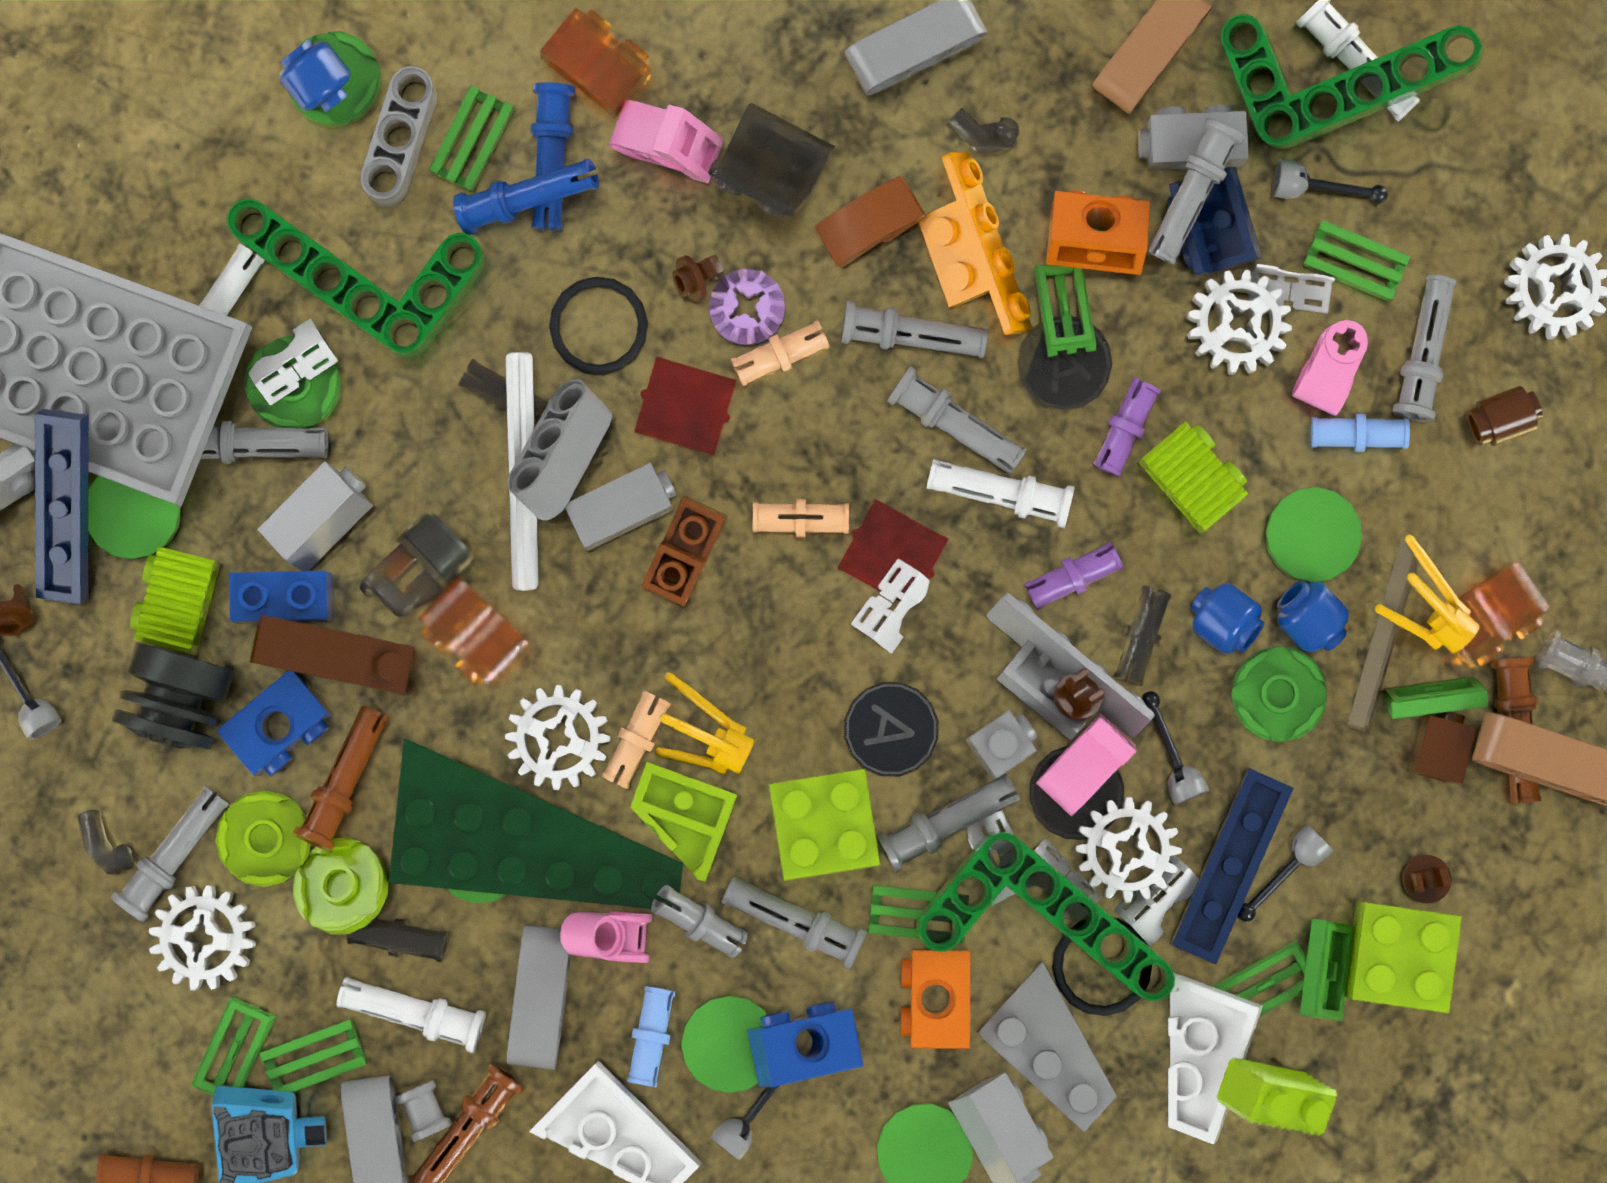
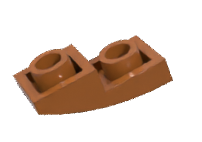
M898 176L840 208L814 227L835 264L839 267H845L881 241L890 242L925 218L926 214L904 177Z
M684 495L667 533L657 549L641 587L685 606L728 515Z

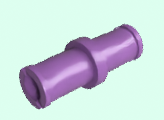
M1134 377L1131 380L1132 383L1117 415H1111L1107 423L1111 428L1096 460L1093 461L1094 466L1108 473L1112 472L1113 475L1118 477L1122 475V470L1137 438L1143 439L1146 430L1142 427L1157 395L1161 392L1159 388L1145 381L1142 383L1140 379Z
M1109 541L1106 545L1073 561L1071 557L1062 560L1063 566L1024 584L1038 611L1043 606L1074 591L1078 595L1087 591L1086 585L1117 570L1120 571L1124 567L1112 542Z

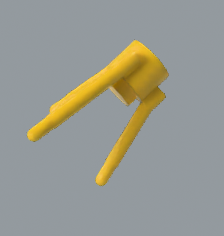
M1407 535L1405 542L1447 602L1443 603L1415 573H1409L1407 580L1435 609L1427 621L1432 629L1428 630L1382 604H1377L1375 611L1396 625L1422 638L1434 650L1444 645L1451 653H1456L1474 638L1479 630V624L1469 616L1471 610L1458 599L1414 536Z
M666 673V681L727 729V731L718 727L715 734L712 735L663 713L660 715L662 723L709 745L706 754L714 758L662 747L655 749L656 756L710 768L722 775H725L727 769L739 774L755 742V739L744 735L747 727L731 720L673 673Z

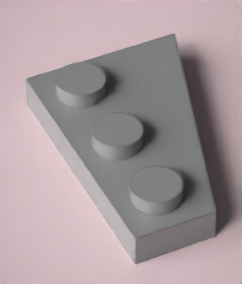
M1041 961L978 1029L977 1033L1085 1132L1117 1096L1044 963Z

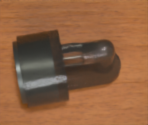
M424 512L395 539L398 546L365 576L360 584V590L368 598L376 596L394 615L404 617L412 610L435 600L474 565L472 561L474 556L433 512L430 514ZM414 563L422 572L401 591L393 581Z

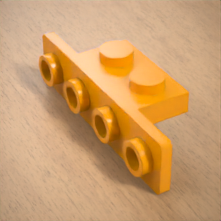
M969 152L947 153L942 156V161L957 201L927 213L926 217L919 221V225L948 307H957L990 293L1005 335L1020 334L1032 330L1029 319L1031 316L1030 305L1017 286L1013 274L1015 271L1014 260L1010 252L1003 246L997 229L999 226L998 215L994 207L987 201L981 185L983 182L981 168Z

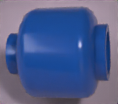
M309 38L280 61L284 68L279 74V81L301 109L310 111L321 106L327 112L348 96L342 87L349 81L351 72L327 42L319 41L313 44Z
M1299 581L1281 596L1277 603L1279 609L1277 616L1278 625L1305 652H1315L1322 648L1326 651L1332 650L1342 642L1347 634V630L1344 627L1348 621L1349 610L1320 581L1310 583Z
M1223 583L1214 590L1205 587L1195 598L1190 608L1196 613L1192 623L1194 633L1224 654H1231L1236 650L1241 653L1245 652L1257 639L1265 623L1260 619L1261 605L1230 583Z

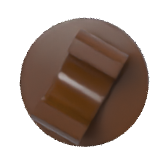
M716 254L697 264L690 256L684 255L676 260V270L673 271L672 276L674 284L682 296H688L694 302H699L706 298V285L718 279L717 275L724 273V269Z
M20 584L14 585V597L10 601L0 600V635L12 636L19 634L33 622V611L28 606V599Z
M1086 668L1079 670L1077 673L1064 676L1054 689V701L1057 708L1066 717L1077 721L1091 718L1099 710L1101 701L1105 697V692L1102 688L1099 690L1097 684L1087 677L1089 672Z
M1422 855L1412 859L1407 864L1403 872L1402 882L1406 893L1412 899L1420 903L1429 904L1438 902L1447 895L1451 887L1452 877L1448 866L1441 859L1435 856Z

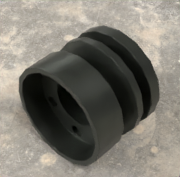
M136 642L127 672L146 682L144 692L121 690L119 698L139 704L138 712L134 714L115 709L112 721L125 726L138 737L179 749L204 748L211 750L214 738L193 731L195 723L198 721L218 726L220 719L200 709L203 699L226 701L234 670Z

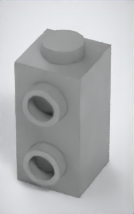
M1226 104L1207 106L1204 108L1205 113L1186 114V108L1179 106L1157 109V115H1150L1146 123V129H1139L1138 131L1139 157L1147 158L1148 171L1187 170L1185 168V160L1188 155H1194L1206 131L1204 123L1207 118H1211L1237 130L1245 136L1242 144H1236L1225 168L1229 166L1243 167L1249 159L1246 111L1233 112V106Z
M324 461L257 530L286 562L301 571H309L367 513L373 504L362 493L366 487L365 483L351 469L345 466L339 471Z
M649 463L568 502L565 509L586 551H589L672 511L673 508L669 499L677 496L665 469L656 473L652 464Z
M1009 710L967 737L964 741L989 777L997 779L1037 751L1032 741L1037 739L1038 736L1022 713L1014 717Z
M1006 1072L983 1080L948 1102L992 1183H1032L1042 1176L1039 1167L1054 1157L1047 1147L1048 1141L1044 1131L1033 1122L1023 1104L1024 1098L1021 1090L1009 1079Z

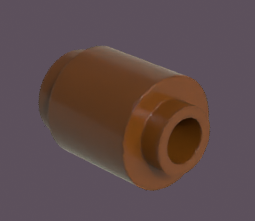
M1517 386L1477 401L1475 408L1467 410L1470 430L1480 446L1488 443L1496 446L1536 431L1538 429L1537 420L1543 417L1542 408L1536 394L1533 391L1527 393L1522 386Z

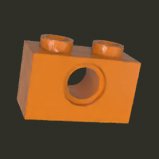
M1080 190L1068 192L1055 191L1049 221L1046 265L1141 275L1148 245L1150 201L1136 200L1125 195L1116 197L1090 195ZM1091 227H1100L1106 231H1097Z
M910 948V959H901V988H910V1008H901V1037H910L911 1048L970 1049V950L951 949L940 952L932 949ZM931 985H941L948 992V1003L940 1011L932 1012L925 1009L922 1005V993Z

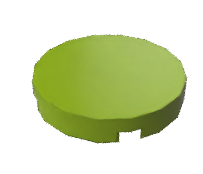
M262 790L244 794L229 806L219 820L215 839L219 859L231 874L245 884L267 887L285 883L295 876L299 866L303 867L310 857L309 852L312 850L313 845L293 835L295 827L302 825L307 815L298 802L283 793Z
M333 838L332 842L335 846L332 852L314 847L309 852L310 857L303 867L299 866L294 876L293 897L298 912L313 927L331 935L350 934L366 927L380 913L388 896L389 876L384 861L371 847L352 838Z

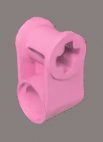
M1344 320L1324 329L1296 381L1292 397L1336 416L1349 395L1354 382V376L1367 350L1368 337L1364 328L1357 322ZM1346 333L1348 334L1347 343L1353 346V348L1339 354L1337 352L1339 344L1333 341V337Z
M609 911V913L575 912L570 914L562 924L560 932L561 943L569 954L575 956L621 962L649 963L650 955L645 953L647 923L652 922L653 914L625 911Z

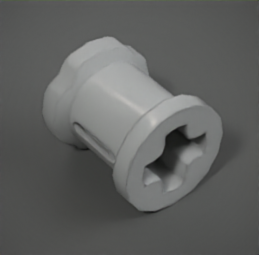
M434 1080L423 1083L394 1097L396 1104H402L412 1126L413 1132L410 1137L413 1142L452 1125L451 1119L444 1117L433 1090L436 1087Z

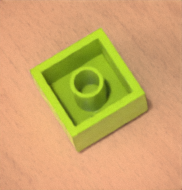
M865 769L769 784L784 881L880 865Z
M1356 901L1353 919L1354 936L1346 997L1353 1000L1449 1013L1462 916Z

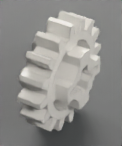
M1563 234L1559 237L1556 245H1554L1550 236L1546 235L1539 240L1540 250L1531 243L1522 249L1523 255L1527 260L1516 257L1511 261L1510 266L1518 274L1504 279L1505 285L1515 288V293L1506 298L1505 301L1506 304L1518 303L1520 310L1513 317L1515 321L1522 320L1525 317L1531 320L1528 328L1529 333L1533 334L1541 327H1545L1546 338L1552 340L1557 336L1559 329H1562L1565 337L1571 338L1577 333L1576 323L1586 331L1594 325L1589 314L1600 316L1605 313L1606 308L1598 302V299L1607 298V287L1601 286V280L1607 277V270H1598L1595 266L1602 257L1600 252L1590 257L1584 253L1587 248V241L1582 240L1575 247H1571L1569 235ZM1547 257H1563L1558 265L1552 267L1545 263H1537L1539 260ZM1580 270L1585 275L1587 287L1583 286ZM1565 272L1562 278L1563 283L1561 284V289L1564 293L1550 302L1554 295L1552 292L1555 287L1552 281ZM1528 286L1533 289L1536 300L1535 305L1529 296ZM1562 307H1566L1571 311L1574 309L1578 311L1569 317H1552L1554 312Z
M1230 270L1225 271L1222 275V285H1219L1213 279H1209L1205 283L1209 295L1196 293L1192 301L1200 307V310L1188 312L1186 319L1197 323V327L1191 330L1187 336L1188 339L1201 340L1202 344L1195 352L1197 356L1204 355L1207 352L1213 355L1210 363L1212 369H1215L1223 361L1227 363L1229 375L1236 373L1239 364H1243L1247 373L1251 374L1256 371L1257 359L1266 366L1274 361L1269 351L1270 349L1282 352L1285 349L1286 344L1278 336L1292 331V325L1281 322V317L1287 315L1291 308L1286 305L1278 306L1276 300L1283 291L1279 288L1269 293L1265 289L1268 283V277L1265 275L1257 283L1251 282L1250 270H1244L1237 281L1234 280ZM1231 292L1248 293L1256 297V299L1253 301L1240 300ZM1213 305L1215 307L1213 310L1218 315L1217 328L1210 333L1208 314ZM1268 312L1270 330L1265 340V335L1260 327L1262 316ZM1244 314L1249 320L1245 325V330L1238 328L1234 331L1229 325L1234 318L1233 315L1240 317ZM1226 343L1241 345L1245 352L1248 351V353L1230 352L1222 348V346Z
M556 685L553 697H548L545 691L539 688L536 690L538 702L532 704L524 698L520 701L522 708L526 711L522 717L510 714L509 720L518 725L517 732L505 734L506 740L517 743V748L512 750L508 757L509 759L522 758L524 763L518 773L524 776L534 771L536 773L534 785L538 787L545 782L546 778H552L554 790L561 789L564 778H568L573 787L580 786L579 773L583 771L585 774L594 777L596 772L591 762L594 759L599 761H606L607 756L598 750L599 744L611 741V736L599 733V727L608 722L607 717L599 716L594 718L592 712L596 709L598 703L595 700H591L582 705L580 703L582 691L575 689L570 698H567L561 685ZM562 705L557 716L544 722L533 718L547 707ZM579 713L588 724L590 742L581 739L576 729L575 723ZM568 716L565 723V735L571 738L570 743L567 747L559 745L556 751L552 752L549 759L552 751L550 749L552 741L546 738V733L549 729L557 730L561 724H564ZM526 733L536 737L541 752L537 762L529 753ZM571 754L583 758L571 768L554 770L560 758Z
M1125 797L1123 809H1118L1112 800L1106 801L1107 814L1102 816L1099 812L1092 810L1089 815L1095 823L1092 828L1080 826L1078 830L1087 837L1086 844L1075 846L1076 852L1085 853L1087 856V860L1082 862L1078 869L1079 871L1092 870L1094 875L1091 877L1088 885L1094 888L1103 882L1106 885L1104 897L1111 899L1116 890H1122L1123 901L1131 902L1133 891L1138 890L1143 899H1149V886L1154 884L1161 889H1165L1167 885L1161 877L1163 872L1176 873L1178 870L1175 865L1169 862L1170 855L1181 854V848L1170 846L1169 839L1177 835L1178 830L1177 828H1163L1162 824L1168 816L1166 812H1161L1154 817L1150 815L1152 802L1145 801L1138 810L1134 809L1132 797ZM1132 817L1126 829L1111 833L1103 829L1115 819ZM1148 826L1157 835L1160 854L1149 847L1145 837ZM1137 828L1134 836L1136 839L1134 847L1140 850L1138 858L1129 857L1126 863L1122 864L1119 871L1122 863L1120 861L1122 853L1115 849L1118 841L1127 842L1130 836L1134 835ZM1096 845L1105 849L1111 864L1107 874L1098 863ZM1144 866L1153 870L1141 880L1124 882L1129 872L1133 869Z
M206 885L202 896H199L195 886L186 887V900L183 901L177 894H171L168 900L172 909L170 911L166 909L156 910V916L163 923L162 926L149 928V934L160 939V944L154 945L149 949L150 954H163L165 959L157 968L160 972L173 968L175 973L172 983L175 985L180 984L188 977L190 978V990H199L203 979H206L211 990L219 988V975L222 974L227 980L233 981L238 978L233 966L236 964L245 967L251 962L242 953L244 949L256 947L257 942L246 938L245 932L256 927L253 921L243 922L240 917L248 908L246 904L235 907L230 905L234 894L231 891H226L219 898H216L214 885ZM197 905V909L194 910L193 919L185 925L175 924L178 917L184 911ZM218 910L228 918L233 932L226 931L218 920ZM205 925V933L213 935L212 944L204 945L202 950H200V942L193 940V932L202 930ZM173 944H179L187 955L186 964L175 953ZM220 950L231 951L222 964L208 970L212 962V956Z

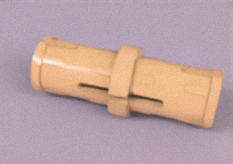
M816 320L812 324L781 338L777 334L769 337V343L736 358L733 357L730 360L736 374H738L741 385L745 386L747 383L778 369H782L783 372L792 369V363L823 349L826 350L830 346L825 333H822L819 321Z
M796 499V504H761L753 502V533L796 532V537H805V532L848 534L849 503H844V505L806 504V499ZM779 517H822L823 519H779Z
M645 690L642 692V696L626 729L621 727L617 735L621 739L605 771L601 774V777L613 782L621 765H624L625 767L616 784L627 790L630 788V783L645 752H651L655 745L651 740L661 723L660 715L666 713L671 703L659 698L652 713L648 715V710L655 695Z

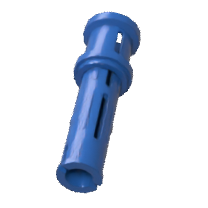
M562 83L533 84V93L537 94L536 123L531 124L530 132L533 134V138L537 139L535 177L564 168L565 141L571 139L574 128L569 125L570 97L575 95V86ZM562 198L533 208L531 228L545 230L546 211L549 210L548 228L550 230H562Z
M587 158L582 162L509 185L507 182L496 181L490 185V189L473 195H467L463 192L456 194L453 199L456 219L462 231L468 235L476 234L480 226L496 221H501L505 224L513 222L517 218L519 211L590 189H597L599 187L598 174L584 179L578 178L579 175L596 170V167L591 159Z

